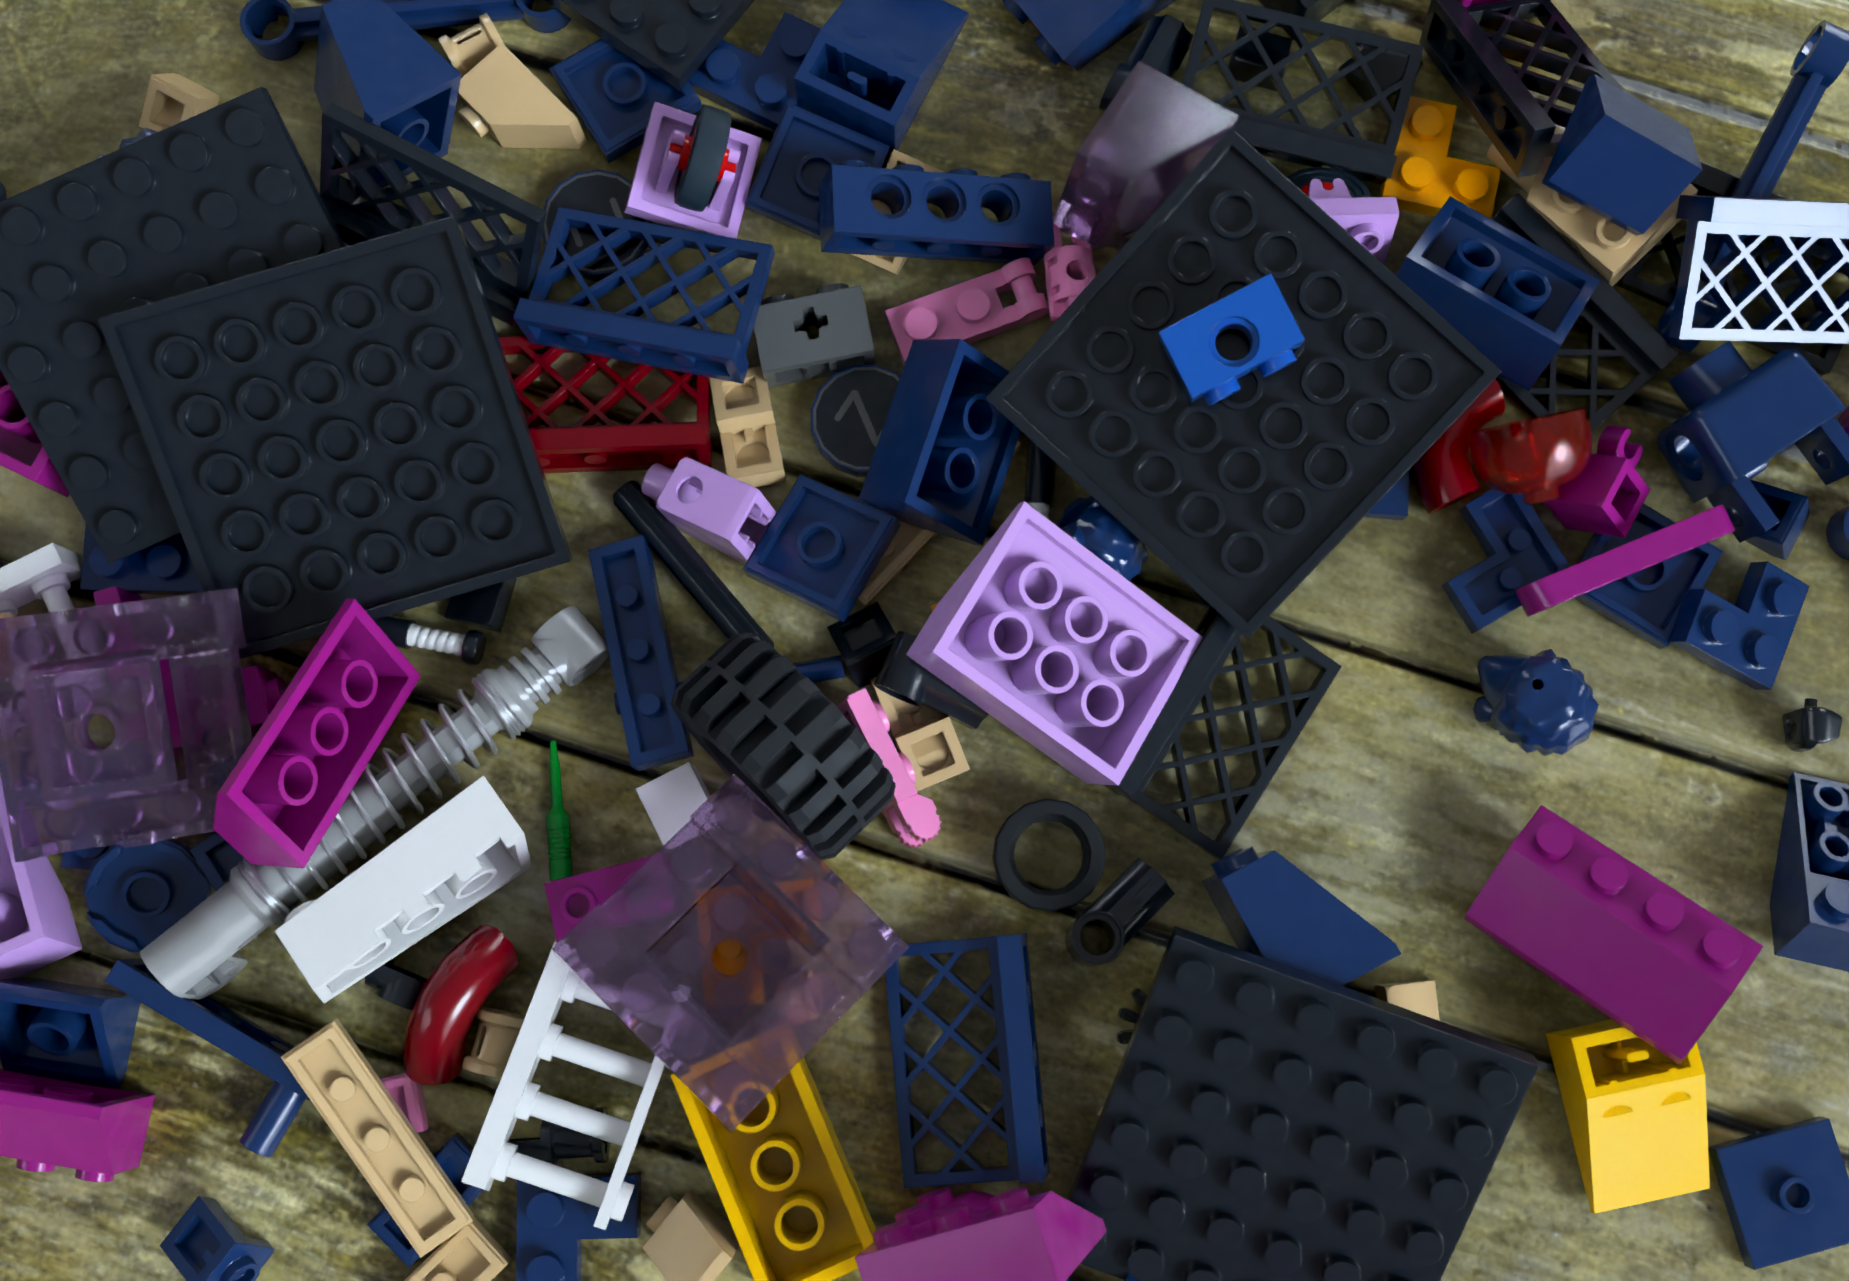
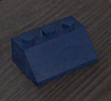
M1451 196L1406 256L1396 274L1402 282L1502 370L1499 376L1512 381L1527 391L1532 388L1560 348L1600 280Z
M961 339L913 340L859 499L872 507L897 517L898 521L973 545L983 546L1021 432L1019 428L986 399L1010 371Z

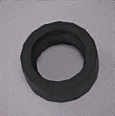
M1046 798L1027 803L1006 818L995 837L992 860L997 879L1011 898L1028 908L1056 911L1075 906L1093 892L1103 875L1106 850L1101 831L1088 813L1070 802ZM1045 820L1060 822L1072 829L1080 840L1083 851L1082 866L1075 879L1065 887L1055 890L1037 889L1027 883L1017 871L1014 860L1015 844L1022 831L1033 823Z

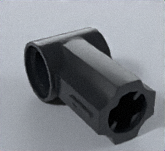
M1167 14L1164 16H1151L1126 64L1121 62L1114 71L1100 101L1099 109L1147 133L1151 130L1168 97L1171 88L1169 84L1186 56L1194 36L1185 28L1182 21Z
M898 631L873 685L901 701L919 707L922 704L944 716H949L950 719L970 729H977L984 718L988 716V713L908 657L906 654L917 636Z
M1137 858L1078 918L1071 922L1065 936L1068 953L1072 959L1085 966L1092 967L1109 963L1118 957L1123 947L1175 893L1169 887L1167 881L1153 867ZM1086 923H1097L1104 927L1108 933V947L1103 954L1098 956L1092 955L1082 947L1080 932Z

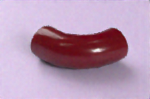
M1496 379L1411 467L1420 500L1428 514L1446 508L1481 488L1468 458L1469 442L1478 429L1487 422L1502 416L1505 411L1503 393Z
M480 925L468 934L439 962L421 988L407 1022L403 1048L405 1074L412 1081L421 1085L436 1086L451 1081L463 1070L466 1036L475 1015L488 996L504 980L517 971L519 964L517 953L512 943L497 928L490 925Z

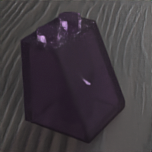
M1139 61L1078 150L1053 218V223L1066 230L1072 237L1083 240L1099 250L1138 230L1230 128L1234 129L1240 116Z

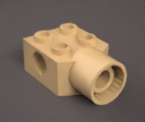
M1543 95L1535 97L1544 101L1548 100ZM1556 125L1554 134L1564 133L1565 127ZM1493 143L1486 156L1488 160L1528 193L1526 202L1611 286L1615 285L1681 220L1676 218L1680 195H1696L1698 189L1689 184L1644 234L1636 236L1542 184L1553 157L1544 158L1538 175L1517 178Z

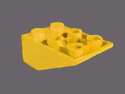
M1613 1019L1546 1033L1591 1213L1605 1212L1710 1189L1706 1081L1697 1042L1685 1059L1678 1064Z

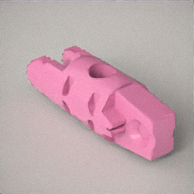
M1053 216L1054 246L1043 257L1050 321L1055 322L1096 277L1089 217H1077L1075 219L1071 234L1073 245L1062 246L1059 219H1057V216Z

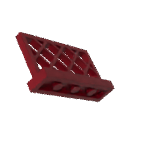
M526 336L499 337L504 355L523 354L533 363L513 382L521 405L531 413L526 418L544 473L649 470L655 463L675 469L679 461L684 457L712 467L709 377L684 373L679 377L672 370L640 364L623 379L606 364L611 358L580 353L589 362L566 381L550 365L564 353H573L574 351L532 344ZM653 369H656L672 385L651 404L634 387ZM599 370L616 387L594 406L578 389ZM544 373L560 388L540 407H537L521 392L539 375ZM696 379H697V392H696L692 387H690V385H691ZM683 393L697 405V422H672L661 412ZM625 395L644 410L630 424H615L605 415ZM569 397L574 399L588 412L573 426H558L548 417ZM654 419V420H656L658 423H650V422ZM598 421V422H599L600 424H602V425H594V424ZM542 423L545 427H537V426H539V425Z

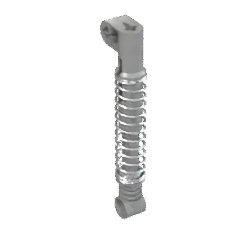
M573 605L558 612L534 634L531 639L534 647L532 651L524 647L520 650L523 656L521 660H518L515 656L508 660L512 666L507 670L503 665L498 669L486 668L480 674H477L476 678H472V683L475 686L474 698L463 689H457V696L463 704L460 710L455 713L445 704H438L439 712L445 720L441 725L436 727L429 720L421 718L419 723L426 735L422 740L418 742L408 733H401L402 743L407 750L402 756H399L389 748H382V755L388 767L381 771L371 763L367 764L364 769L365 774L357 780L304 868L254 865L243 858V862H238V865L230 870V878L226 884L140 951L144 964L168 991L180 998L203 999L222 988L236 977L248 963L239 951L242 947L268 926H282L285 923L286 916L295 909L294 906L300 901L302 903L308 902L309 900L306 896L318 886L328 890L329 885L325 881L338 870L342 874H348V869L344 865L354 860L357 855L362 859H367L364 849L374 841L378 840L381 844H386V838L383 834L394 825L404 829L405 823L402 820L404 816L399 811L408 804L418 814H423L424 808L416 797L427 789L434 797L442 799V792L437 786L436 781L444 774L455 784H460L461 778L454 768L459 762L464 760L473 769H479L480 764L473 753L479 746H482L491 754L497 755L498 748L492 739L494 734L500 731L510 740H515L516 735H520L521 731L525 732V728L527 729L532 725L533 714L539 710L535 704L537 701L540 700L545 705L551 700L547 693L552 691L555 695H558L562 691L559 686L561 682L570 687L577 685L597 671L609 659L606 640L576 606ZM370 770L376 774L375 777H373Z

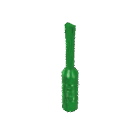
M556 740L550 741L549 779L551 809L546 816L550 881L573 876L570 817L563 807L561 768Z

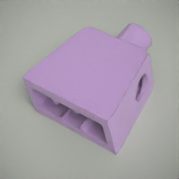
M688 457L682 458L675 470L659 463L653 464L645 474L642 482V493L657 500L656 508L677 529L744 565L776 515V511L759 489Z

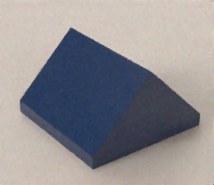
M1594 74L1586 80L1542 184L1638 236L1648 230L1703 169L1689 128Z
M31 977L0 979V1060L3 1070L119 1088L125 1079L141 1002L121 991Z

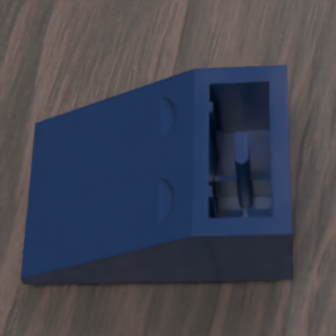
M844 0L819 30L794 76L798 107L890 146V152H893V149L898 151L967 21L969 12L943 0Z
M1793 772L1789 778L1770 898L1774 955L1849 972V784Z

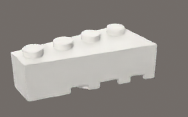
M483 775L360 868L347 875L341 882L317 900H310L292 910L286 916L285 923L277 928L275 933L313 991L323 1003H326L531 868L532 864L525 834Z

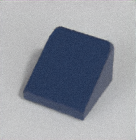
M1750 480L1780 522L1769 530L1745 541L1773 557L1786 560L1809 517L1808 497Z

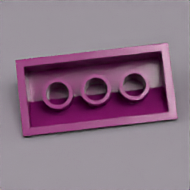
M355 598L345 599L217 793L213 829L250 864L304 868L421 677Z
M1542 805L1509 847L1464 917L1473 926L1678 1064L1685 1059L1732 995L1764 947Z
M0 1068V1156L17 1159L16 1168L21 1170L51 1172L55 1170L56 1166L76 1169L75 1178L91 1182L113 1181L115 1174L137 1168L140 1165L155 1095L8 1071Z

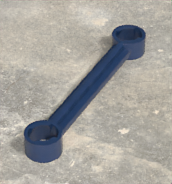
M250 0L241 12L240 27L245 37L262 57L273 61L286 60L296 55L303 47L304 42L318 40L321 6L292 8L286 0ZM383 0L414 30L478 24L479 16L486 12L492 22L524 19L530 28L542 33L559 31L571 21L570 17L555 7L546 12L532 11L534 0ZM278 15L289 17L288 27L281 36L272 40L258 39L263 37V31L268 24L278 21Z
M1823 20L1808 35L1792 64L1790 75L1793 77L1730 197L1769 199L1825 90L1838 78L1849 61L1848 30ZM1711 233L1705 245L1703 260L1710 270L1731 252L1720 234ZM1738 235L1741 241H1743L1748 236ZM1728 272L1719 281L1722 287L1725 284L1730 272ZM1709 291L1695 303L1692 326H1704L1716 314L1718 304ZM1675 294L1665 308L1657 324L1656 331L1671 346L1689 353L1701 340L1669 337Z

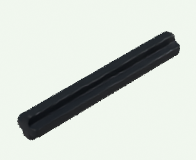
M631 480L625 483L613 494L614 505L635 530L648 540L651 549L728 639L735 634L748 632L757 635L761 641L765 640L774 647L771 638L676 526L656 508V503L653 499L642 493V486L637 481Z

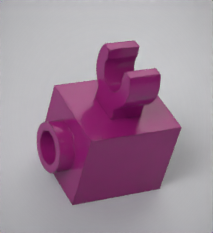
M1607 426L1599 437L1597 454L1566 450L1555 472L1548 479L1546 489L1541 496V499L1566 529L1622 538L1627 536L1650 492L1649 487L1634 468L1641 458L1643 447L1640 444L1625 443L1631 433L1629 428Z

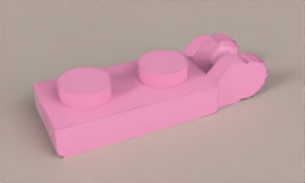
M866 688L848 695L837 707L852 726L856 727L863 735L867 744L876 751L883 761L882 764L890 771L896 784L893 801L881 813L884 814L892 832L897 834L896 839H899L900 845L904 844L905 848L911 847L912 849L920 847L937 836L938 831L941 830L940 823L942 821L939 820L940 815L936 814L937 808L932 799L917 794L918 792L914 786L916 776L913 766L904 753L897 752L888 734L890 730L888 717L880 703L871 700Z

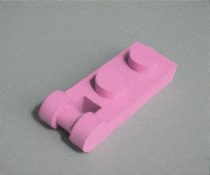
M1030 258L1014 260L994 272L885 310V319L903 365L906 363L913 340L961 339L967 344H972L1033 322L1048 314L1049 308L1044 293H1037L1033 283L1036 273ZM1012 289L1017 302L1003 308L998 294Z

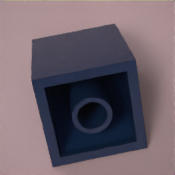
M329 0L326 4L321 5L314 91L322 111L324 112L333 103L440 158L447 155L462 74L383 0ZM341 132L342 137L356 156L366 153L355 138ZM397 159L393 160L404 176L414 172L409 165ZM375 165L365 167L381 189L389 185ZM348 174L354 191L359 194H363Z
M1176 0L1002 1L1022 24L1029 19L1042 33L1035 39V42L1055 65L1063 60L1078 71L1147 22L1152 15L1155 16Z
M1253 846L1244 850L1240 848L1213 862L1211 866L1215 874L1202 880L1238 949L1341 986L1401 955L1395 942L1275 850L1256 853Z

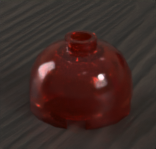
M1586 407L1542 415V417L1509 422L1468 434L1471 455L1479 475L1488 486L1502 494H1522L1524 504L1559 498L1558 486L1578 478L1586 468L1592 451L1591 426L1587 417Z

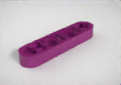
M1722 504L1515 590V593L1526 616L1529 617L1709 543L1736 530Z

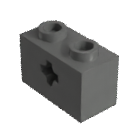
M834 283L819 288L814 295L794 298L789 294H778L761 301L754 324V333L763 376L769 388L832 376L834 373L853 365L876 364L875 349L861 285L849 287L844 283ZM816 325L819 337L808 339L806 327Z

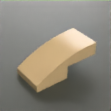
M761 366L748 368L743 384L709 377L726 474L755 488L786 482L768 383L765 382Z
M876 677L870 679L878 702L888 717L890 731L899 752L907 756L913 766L916 776L914 786L917 791L970 770L949 716H944L922 704L920 707L914 706L892 697L873 685Z

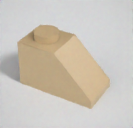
M500 43L461 78L458 98L463 107L458 111V114L478 137L482 138L488 133L502 148L580 149L587 142L577 117L503 43Z
M690 1189L679 1203L669 1195L645 1225L654 1234L642 1248L666 1281H715L733 1258L739 1243L732 1225Z

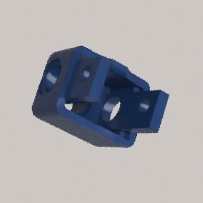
M1728 341L1668 381L1689 412L1662 429L1657 436L1656 443L1693 503L1707 497L1713 507L1724 505L1736 530L1732 533L1739 543L1769 530L1780 522L1750 479L1764 471L1770 458L1795 443L1825 485L1849 475V436L1834 417L1847 407L1800 352L1791 349L1784 350L1751 370L1733 344Z

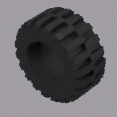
M746 632L731 636L674 690L670 705L687 730L697 739L698 743L718 763L723 771L734 780L739 788L791 839H794L800 847L809 852L814 858L820 861L835 858L893 801L896 788L890 771L882 764L883 761L876 751L867 744L863 735L844 717L840 709L833 702H830L808 677H805L784 655H780L765 640L761 641L757 635Z

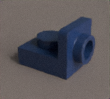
M202 1196L196 1198L160 1244L162 1250L186 1281H256L261 1268L274 1253V1248L268 1241L245 1237L216 1199Z

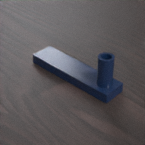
M142 958L117 960L105 982L275 1080L239 1140L248 1150L261 1156L272 1157L306 1099L311 1101L281 1059L283 1054L295 1046L209 996L196 1000L173 995L154 977L144 964Z

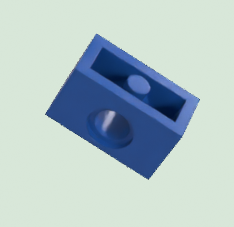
M1271 273L1161 330L1158 336L1190 402L1192 403L1204 397L1208 406L1239 391L1241 387L1237 379L1259 368L1263 377H1266L1295 362L1297 359L1292 350L1300 347L1305 341ZM1229 329L1243 332L1250 342L1249 354L1237 361L1223 358L1216 349L1215 340L1217 336Z

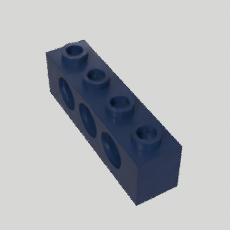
M848 160L837 165L832 164L819 185L821 252L1006 264L1020 258H1030L1032 265H1036L1054 246L1051 181L1031 180V177L1024 173H1009L1000 177L978 176V173L972 169H955L947 173L925 172L921 166L912 164L886 169L870 167L864 161ZM871 200L884 202L891 210L892 215L879 212L873 206ZM927 203L938 206L943 211L946 219L933 215L928 209ZM981 207L991 210L996 215L998 222L989 220L982 212Z

